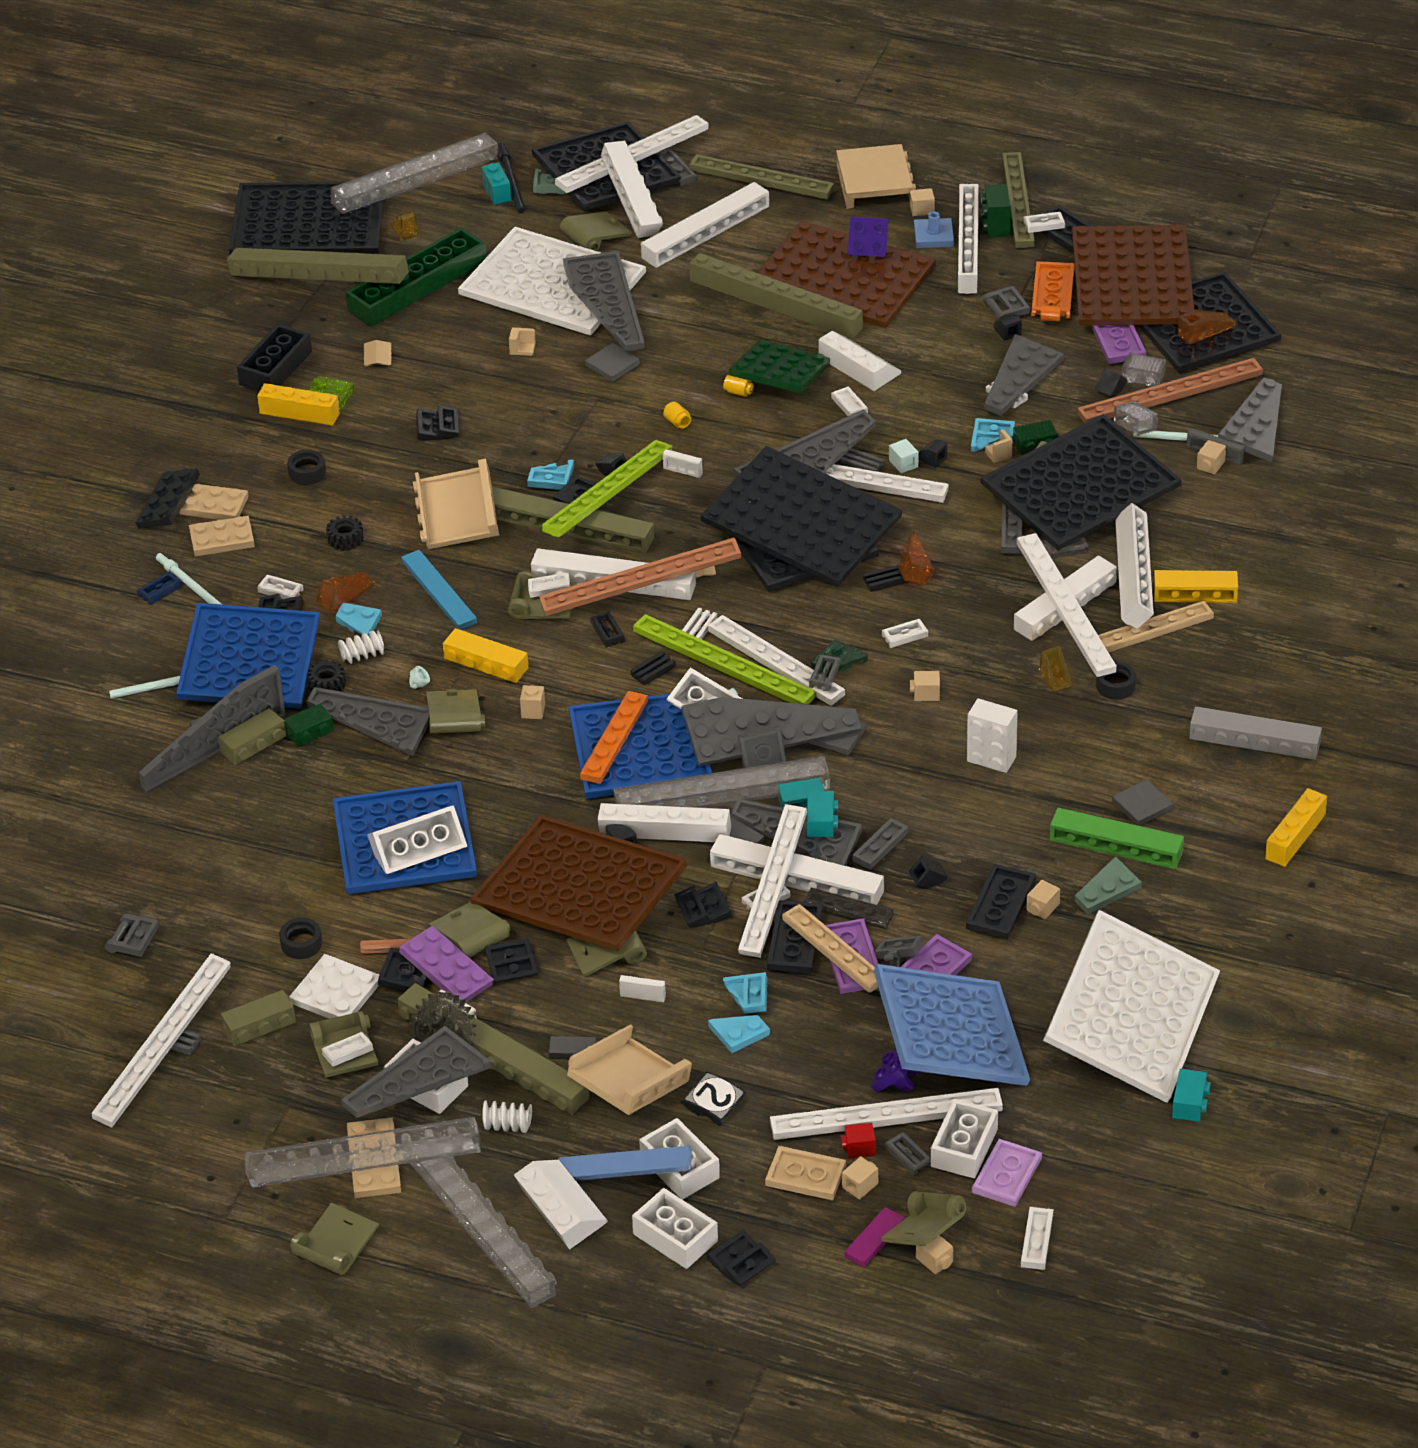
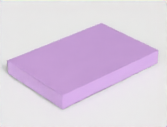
M998 1139L972 1186V1193L1016 1207L1042 1159V1152Z

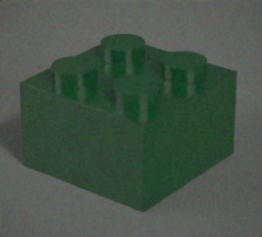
M1007 184L984 185V193H981L983 230L987 231L988 238L1010 237L1011 205Z

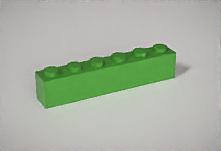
M1057 808L1050 824V841L1172 869L1177 868L1183 853L1184 836L1067 809Z

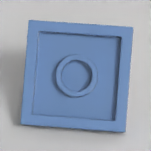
M933 211L928 214V219L914 220L916 248L954 247L951 218L939 219V213Z

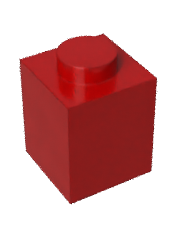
M872 1123L845 1126V1135L841 1136L842 1150L846 1149L848 1159L859 1158L860 1156H876V1140Z

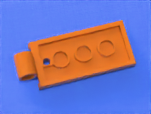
M1036 262L1032 316L1036 314L1041 315V321H1060V316L1070 318L1074 263Z

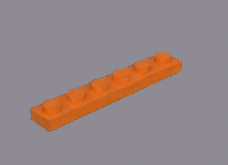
M632 691L626 693L580 773L581 780L598 784L602 783L648 702V695Z

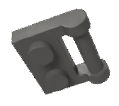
M1014 286L987 293L982 298L985 305L989 306L995 313L997 320L1013 315L1019 317L1030 313L1029 305ZM999 300L1006 310L1002 311L995 301Z
M127 913L123 914L120 919V925L113 937L106 942L105 949L110 953L122 952L142 957L159 928L158 920ZM128 927H131L123 942L120 941Z

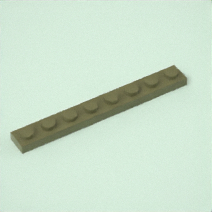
M1021 152L1003 153L1002 159L1011 205L1015 248L1034 247L1033 232L1028 233L1026 224H1024V217L1030 216Z
M698 154L695 155L689 164L690 169L698 173L710 174L750 184L755 182L768 188H776L820 199H828L834 189V183Z

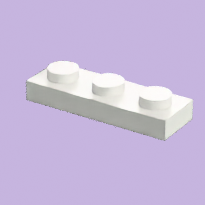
M1030 1207L1021 1267L1045 1270L1053 1209Z

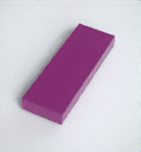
M885 1207L846 1249L844 1257L865 1267L887 1243L882 1242L881 1237L902 1222L905 1217Z

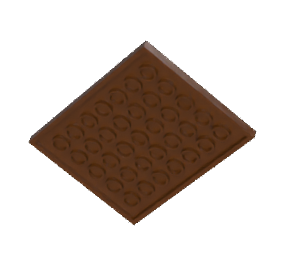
M800 221L758 271V274L863 310V322L887 328L935 267L936 259L888 245L886 257L848 255L849 234L806 221Z
M1100 225L1072 227L1079 326L1195 324L1185 225Z
M540 815L474 893L470 901L471 904L480 905L486 910L619 951L688 864L687 860L682 857Z

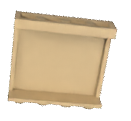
M902 144L836 150V166L847 209L854 208L855 198L908 194L910 201V190H916L915 183L913 184V175L910 173V163L907 162V151H903Z
M486 459L478 460V468L420 479L418 472L415 473L416 481H413L415 493H418L415 502L417 509H420L421 512L417 516L419 525L423 526V530L420 531L422 543L426 542L428 549L499 535L490 471Z
M632 1025L618 1030L616 1033L572 1055L568 1062L567 1073L568 1077L628 1115L689 1082L692 1063L686 1059L674 1065L632 1039Z

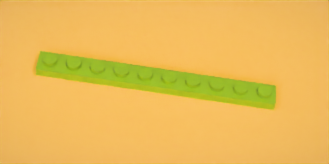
M658 440L653 441L543 523L542 531L555 537L562 536L663 460V452L665 449L672 451V445Z
M646 614L633 625V632L789 703L809 705L816 698L815 690Z

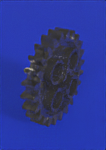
M436 992V994H428V999L422 998V1005H415L418 1012L411 1013L415 1019L408 1022V1024L413 1026V1029L408 1031L409 1034L414 1035L412 1039L422 1043L446 1026L469 1045L474 1044L470 1037L476 1036L474 1032H471V1028L476 1027V1024H472L470 1020L475 1015H468L471 1007L464 1006L466 1000H460L459 995H452L450 992Z

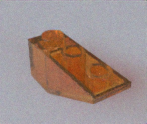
M1193 310L1179 316L1178 335L1190 345L1237 326V322L1226 313Z
M912 531L903 546L898 568L905 581L925 585L935 569L916 532Z
M357 572L351 575L344 574V576L321 580L316 603L329 610L339 609L342 603L350 604L374 585L375 580L369 578L368 574L364 572Z

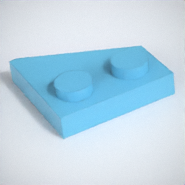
M976 418L971 452L983 450L985 446L998 442L999 431L1002 429L1006 431L1013 441L1015 421Z
M567 460L568 464L557 466L556 463L547 466L531 468L527 480L528 487L561 490L570 481L574 469V460Z
M342 603L336 614V622L346 626L353 633L358 632L361 635L366 633L369 636L370 631H374L382 613L380 609Z
M766 972L723 978L725 987L744 1014L767 1011Z
M758 1015L708 1020L709 1028L731 1053L770 1035V1028Z

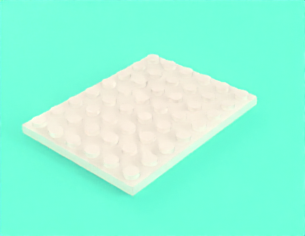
M514 227L458 288L459 295L592 335L601 323L569 288L563 266V258L599 254L600 252ZM621 259L629 290H631L646 273V266Z
M1099 910L1043 1041L1167 1103L1177 1083L1179 1069H1182L1220 970Z

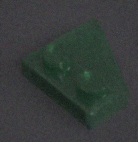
M835 639L811 662V669H815L820 655L841 658V664L838 671L852 668V663L857 661L867 662L868 654ZM824 661L820 673H823L827 661ZM832 662V665H831V667H830V669H829V672H828L827 676H829L830 671H831V669H832V666H833L834 662Z

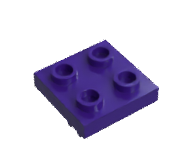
M850 216L848 255L886 257L889 219Z
M897 1049L893 1052L888 1051L881 1060L883 1062L881 1067L874 1074L875 1080L871 1088L878 1093L893 1085L902 1092L907 1093L909 1089H913L914 1084L906 1074L915 1077L916 1073L920 1074L921 1071L902 1069Z

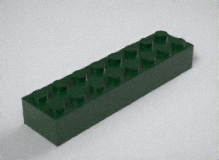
M460 227L407 257L406 261L409 272L400 284L362 282L346 291L347 310L372 327L478 267L487 257L486 243Z

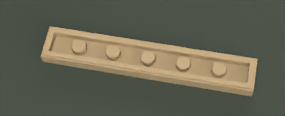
M1201 601L1149 618L1138 629L1127 625L1098 636L1109 653L1213 619L1214 612L1205 601Z
M798 904L782 914L783 920L866 991L870 993L878 988L874 974L875 967L803 906Z

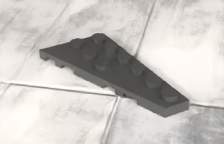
M1015 334L985 401L984 409L1002 416L1020 397H1023L1024 393L1029 392L1064 360V354Z
M1264 377L1220 431L1218 437L1244 445L1245 452L1272 462L1282 384Z
M317 687L313 688L307 700L309 708L321 703L332 716V719L412 757L429 725L428 707Z
M738 798L731 816L753 830L774 840L784 808ZM806 814L795 851L808 857L847 866L862 832V824L838 819V828H834L833 837H807Z
M444 1026L341 1099V1103L346 1110L356 1118L492 1068L491 1061Z

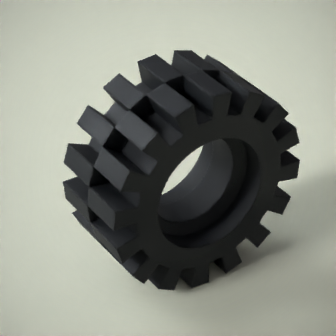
M342 515L343 518L337 516L336 520L331 519L326 527L328 544L331 547L334 546L336 550L340 548L341 551H344V548H347L349 551L351 547L355 549L357 545L360 546L362 544L361 541L364 540L362 522L358 521L356 517L353 519V516L350 515L348 518H346V515Z
M326 659L324 663L320 660L317 661L318 665L313 663L312 667L308 668L307 679L311 692L314 687L342 692L343 687L346 686L344 667L339 662L335 664V660L328 662V659Z

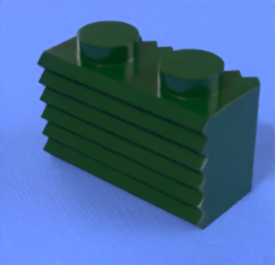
M1050 419L1040 423L1034 422L1033 424L1030 423L1029 425L1015 426L1013 428V443L1016 445L1020 455L1027 454L1036 449L1041 441L1048 443L1058 438V433Z
M321 703L283 719L286 734L297 747L307 744L311 740L314 741L315 738L318 739L322 735L325 736L334 730L332 716Z

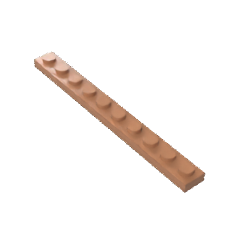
M1251 358L1078 408L1077 414L1084 424L1102 414L1111 419L1261 376L1263 368L1255 358Z
M734 537L540 595L539 599L545 616L739 559L741 558V552Z

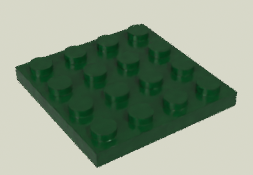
M759 340L729 368V375L801 393L830 365V358L821 353L813 354L806 352L804 349H793L784 344L777 345L768 340Z

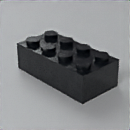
M277 323L237 366L239 385L257 391L261 390L264 383L281 386L312 352L310 333Z

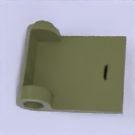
M607 211L568 216L560 224V230L578 246L594 251L599 249L603 239L632 235L630 230Z
M526 571L520 572L517 575L508 607V613L511 617L515 619L570 618L572 609L545 616L539 596L530 598L528 579L536 577ZM570 583V586L577 585V583Z
M448 689L447 691L426 692L430 733L481 731V727H485V715L480 713L476 689Z
M471 902L429 923V928L431 926L436 928L469 958L485 950V946L495 945L508 938L510 926L506 920H502L482 906L471 904Z
M636 930L619 951L574 937L566 939L584 977L623 957L628 963L637 964L643 961L647 955V951Z
M362 1011L309 1024L312 1042L325 1078L379 1065L374 1049L334 1067L322 1054V1048L360 1032H363L369 1039L367 1028L371 1027L368 1015H364Z
M914 1191L910 1194L907 1203L910 1215L883 1235L881 1240L882 1242L926 1246L963 1217L966 1212L965 1200L959 1195Z
M331 1203L309 1234L300 1232L298 1235L293 1236L290 1247L293 1254L343 1275L375 1233L379 1223Z

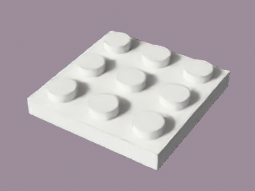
M324 954L289 996V1000L293 1005L329 1019L356 1013L378 988L379 974Z

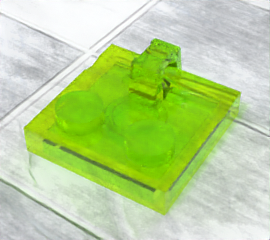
M318 376L312 381L309 391L338 395L340 412L355 387L352 382Z

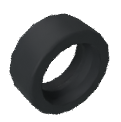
M304 449L293 453L288 458V474L295 483L309 485L320 481L325 476V459L318 451ZM306 464L316 466L308 470L298 469L299 466Z
M1114 661L1116 672L1096 677V688L1106 698L1123 699L1132 695L1135 691L1136 672L1129 664ZM1121 677L1127 681L1121 684H1112L1105 679Z
M300 917L286 922L279 932L281 949L291 958H309L321 949L323 943L320 926L309 918ZM304 933L313 936L312 939L303 943L289 941L296 934Z

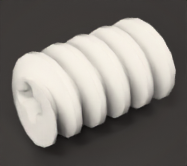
M373 630L370 631L369 636L366 633H362L361 638L355 635L353 641L348 637L346 638V644L343 640L338 641L343 662L347 659L352 664L353 657L360 662L361 655L367 660L368 653L370 652L373 657H376L377 650H379L381 655H384V644L378 630L377 634Z
M487 1100L484 1101L482 1119L486 1130H490L493 1125L495 1131H499L501 1126L504 1131H508L510 1127L513 1132H517L519 1128H521L522 1133L528 1131L532 1118L531 1104L528 1110H525L523 1103H521L519 1109L516 1110L514 1103H511L510 1108L507 1109L505 1102H502L500 1108H497L496 1101H493L491 1107H488Z

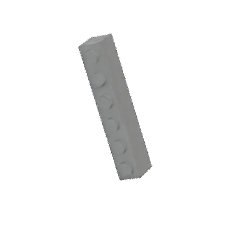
M1195 706L1190 723L1189 739L1316 760L1321 743L1322 727Z

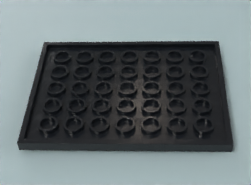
M386 181L239 183L229 244V256L236 248L378 254L387 188Z
M1102 414L982 476L980 483L1059 551L1112 523L1131 503L1140 508L1181 486L1182 480L1107 416Z
M766 446L701 514V521L838 587L900 519L903 510Z

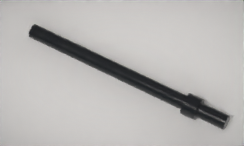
M499 143V159L504 165L510 182V189L517 212L521 214L525 210L511 167V157L509 151L506 150L505 144Z

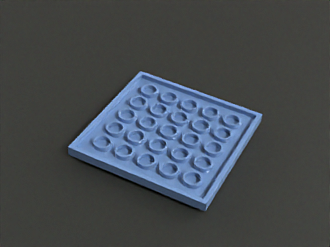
M881 964L876 965L874 974L902 1069L1028 1085L1030 1081L1029 1073L1000 982Z

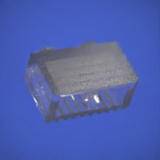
M1130 352L1122 367V376L1127 378L1128 382L1141 383L1148 386L1160 385L1166 373V360L1151 358L1146 355H1136Z
M1131 401L1114 407V422L1140 436V434L1143 435L1157 430V413L1149 410V408L1147 409L1142 404Z

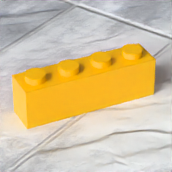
M265 383L257 395L260 414L332 426L340 414L338 395Z
M1154 570V602L1205 601V603H1237V571Z
M456 628L443 642L444 659L504 680L517 683L528 669L527 652Z
M1307 788L1267 839L1265 859L1284 867L1288 864L1326 815V795Z

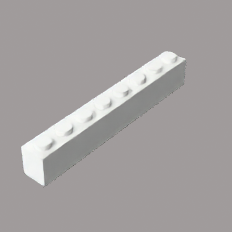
M755 182L747 185L642 242V259L655 268L663 265L768 208L769 191Z
M960 184L958 293L970 294L977 293L978 184Z
M1131 503L1116 518L1121 619L1125 624L1138 629L1154 612L1147 513Z
M537 548L531 562V573L536 578L568 573L570 583L580 584L647 563ZM695 572L628 592L691 600L696 586Z
M719 834L710 850L711 867L761 880L771 847ZM794 853L784 886L875 909L884 892V876Z

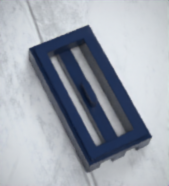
M167 572L138 589L137 594L140 598L143 597L144 601H148L149 605H152L182 587V581L171 572Z

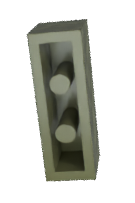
M268 708L218 737L220 753L236 765L286 737L285 722L273 710Z
M284 990L221 1013L223 1030L233 1046L296 1022L294 1006Z

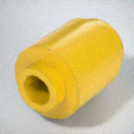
M727 375L723 388L728 393L747 397L753 392L754 384L750 380Z
M671 402L665 406L663 416L675 427L684 429L690 424V413L680 404Z

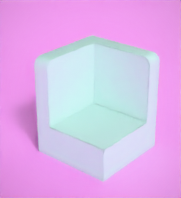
M907 439L889 445V461L902 474L918 467V451Z

